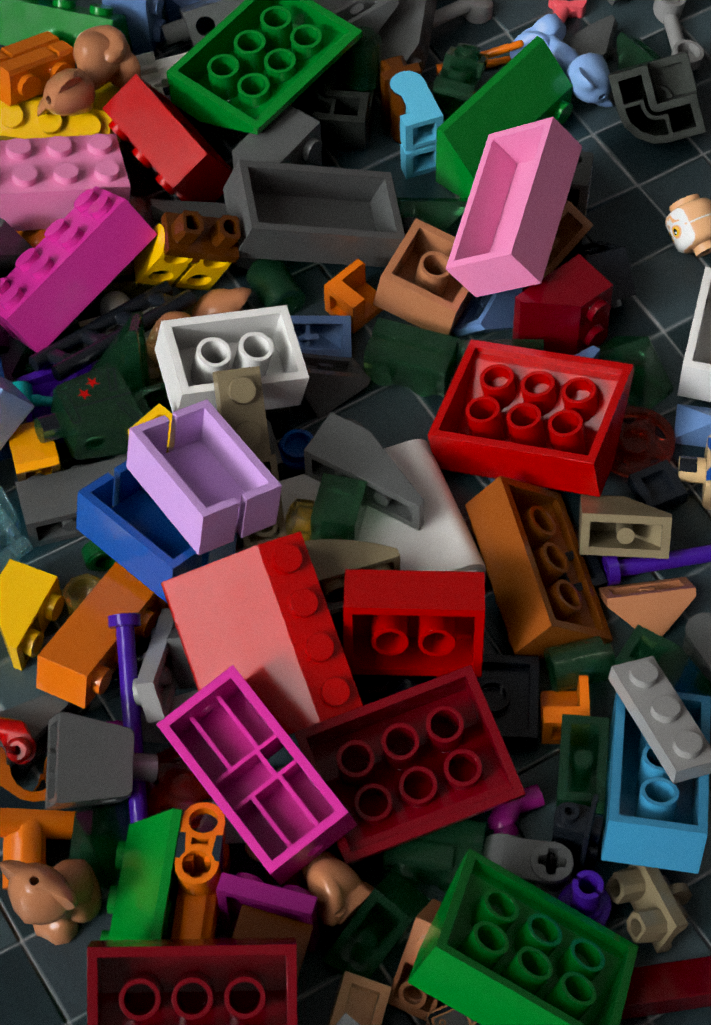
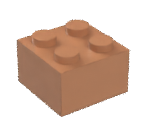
M416 218L381 274L373 305L447 341L473 297V294L446 270L456 237Z

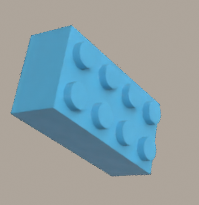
M616 692L609 733L601 860L699 874L708 836L709 774L673 784ZM676 692L710 744L711 696Z

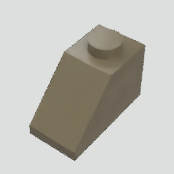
M581 494L578 526L579 555L669 559L672 514L625 496L601 495L600 497Z

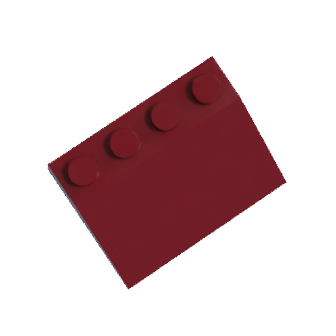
M471 665L294 732L296 746L357 823L356 827L336 842L341 856L347 865L354 864L526 796Z
M296 937L92 940L87 946V1025H297Z

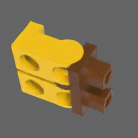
M184 210L182 213L165 212L161 217V223L157 224L153 229L158 235L134 258L135 282L157 285L162 281H167L170 286L175 283V287L209 291L229 268L231 263H235L239 259L238 240L241 234L238 217L223 215L221 218L201 216L198 211ZM164 271V274H154V272ZM201 275L202 278H192V276Z

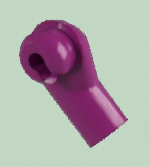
M537 784L524 788L525 797L492 810L488 818V827L491 830L493 829V834L519 835L515 822L520 814L545 805L542 792Z

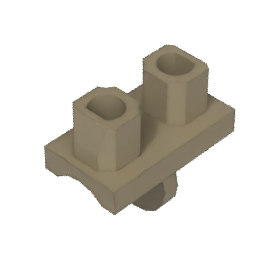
M631 864L628 868L614 872L607 882L606 891L612 902L617 904L630 902L634 909L626 920L627 931L633 942H651L657 953L669 951L672 948L671 943L673 939L688 926L686 920L688 914L683 907L692 897L688 885L685 883L671 885L667 876L662 875L659 868Z

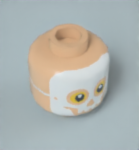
M692 194L673 203L669 207L670 213L666 217L665 226L678 252L683 254L694 252L697 258L710 254L711 199L700 198L699 194Z

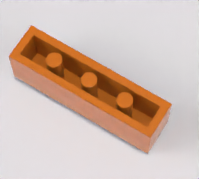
M115 562L37 655L36 688L85 709L96 694L102 695L107 690L112 674L118 668L116 629L108 627V616L120 613H140L141 626L134 627L135 642L137 644L142 637H149L161 610L169 608L168 604L119 563Z

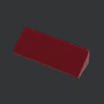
M711 956L634 967L621 1020L711 1006Z

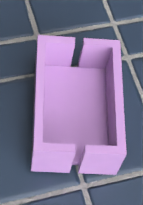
M208 399L172 413L168 453L166 451L170 420L165 415L129 428L127 469L198 555L233 542L235 532L243 538L276 524L282 485Z

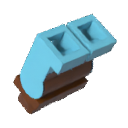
M401 55L384 59L380 62L381 123L385 130L391 129L393 141L400 145L401 170L406 179L436 171L437 128L444 122V116L422 77V70L418 62L407 65L404 57Z

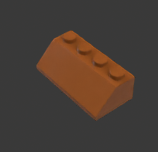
M499 476L465 504L471 521V530L476 536L495 594V602L500 609L508 633V641L513 648L514 654L539 656L540 660L547 661L604 646L613 641L597 593L590 580L591 577L584 557L579 555L578 540L561 493ZM573 551L575 559L569 562L565 553ZM567 573L570 582L563 579L559 580L558 578ZM582 582L583 590L578 592L572 584Z

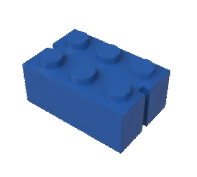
M126 460L114 468V477L107 472L78 491L76 529L167 603L161 586L163 581L235 554L238 533L235 532L233 542L198 555L127 469Z

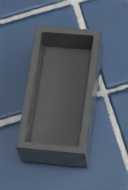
M239 159L223 187L227 215L237 216L239 219L241 237L238 240L240 258L350 265L355 260L360 259L365 263V266L386 267L405 237L391 172Z

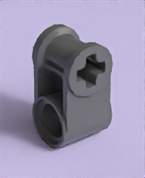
M499 833L485 838L482 856L556 899L564 888L571 884V873L574 866L573 855L563 844L555 841L532 840ZM551 853L555 854V859L550 858ZM546 868L556 869L555 874H547ZM547 884H552L551 889L546 888Z

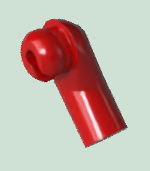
M0 717V741L4 746L7 757L17 764L30 762L36 753V742L27 725L21 720Z

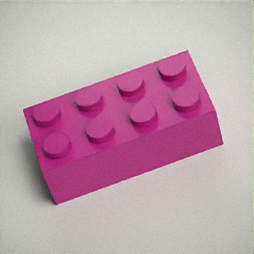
M97 186L84 191L77 197L73 204L74 208L66 217L54 221L44 233L45 238L35 248L24 251L16 260V267L5 278H0V325L14 339L36 353L48 347L158 235L125 198Z

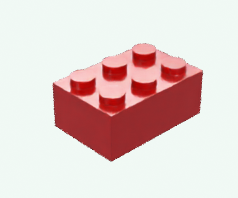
M135 74L102 108L112 119L108 126L124 142L128 140L134 147L131 151L133 155L148 169L150 167L153 168L158 174L155 177L156 181L169 194L173 195L175 193L181 201L216 202L224 194L223 187L233 169L181 111L171 103L169 98Z
M345 569L343 651L352 675L442 676L471 665L476 677H482L485 625V572Z

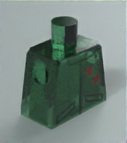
M111 362L57 385L53 390L51 414L35 418L34 427L41 443L63 438L71 456L81 460L127 454L129 440L127 430L138 422L143 415L115 362Z

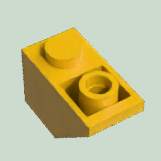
M9 559L0 574V631L14 668L22 671L29 658H34L39 653L44 640V631L50 621H56L60 616L64 606V596L61 593L58 576Z

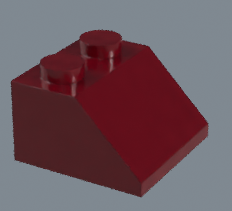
M578 254L545 276L541 284L532 285L515 297L512 346L576 355L592 345L595 347L600 346L608 335L613 284Z

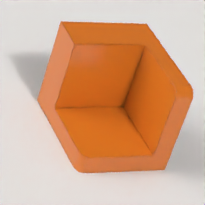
M360 259L355 260L324 284L325 311L331 316H351V332L353 334L383 311V309L373 305L376 290L366 283V268L363 261Z
M579 675L577 691H542L540 693L541 744H588L591 724L588 675Z

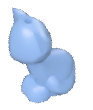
M556 13L546 14L513 41L522 40L524 46L510 51L511 59L536 36L544 39L573 85L572 93L578 99L602 107L614 106L609 99L612 90L608 77L610 72L603 55L590 52L579 56L575 49L563 42L566 35V26Z

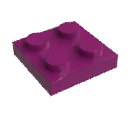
M222 872L216 888L222 929L234 932L242 904L314 925L307 951L315 953L320 937L318 901L316 896H312L309 891L296 885H285L281 888L266 884L262 879L250 873L240 872L235 876Z

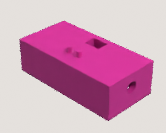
M234 665L230 666L156 724L262 865L280 886L357 826V823ZM285 747L294 760L279 772H276L267 759Z

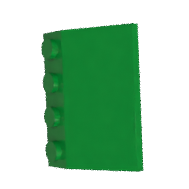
M245 0L166 72L171 103L202 123L259 135L363 36V31L313 0Z
M469 848L420 946L408 983L480 1025H620L639 946Z

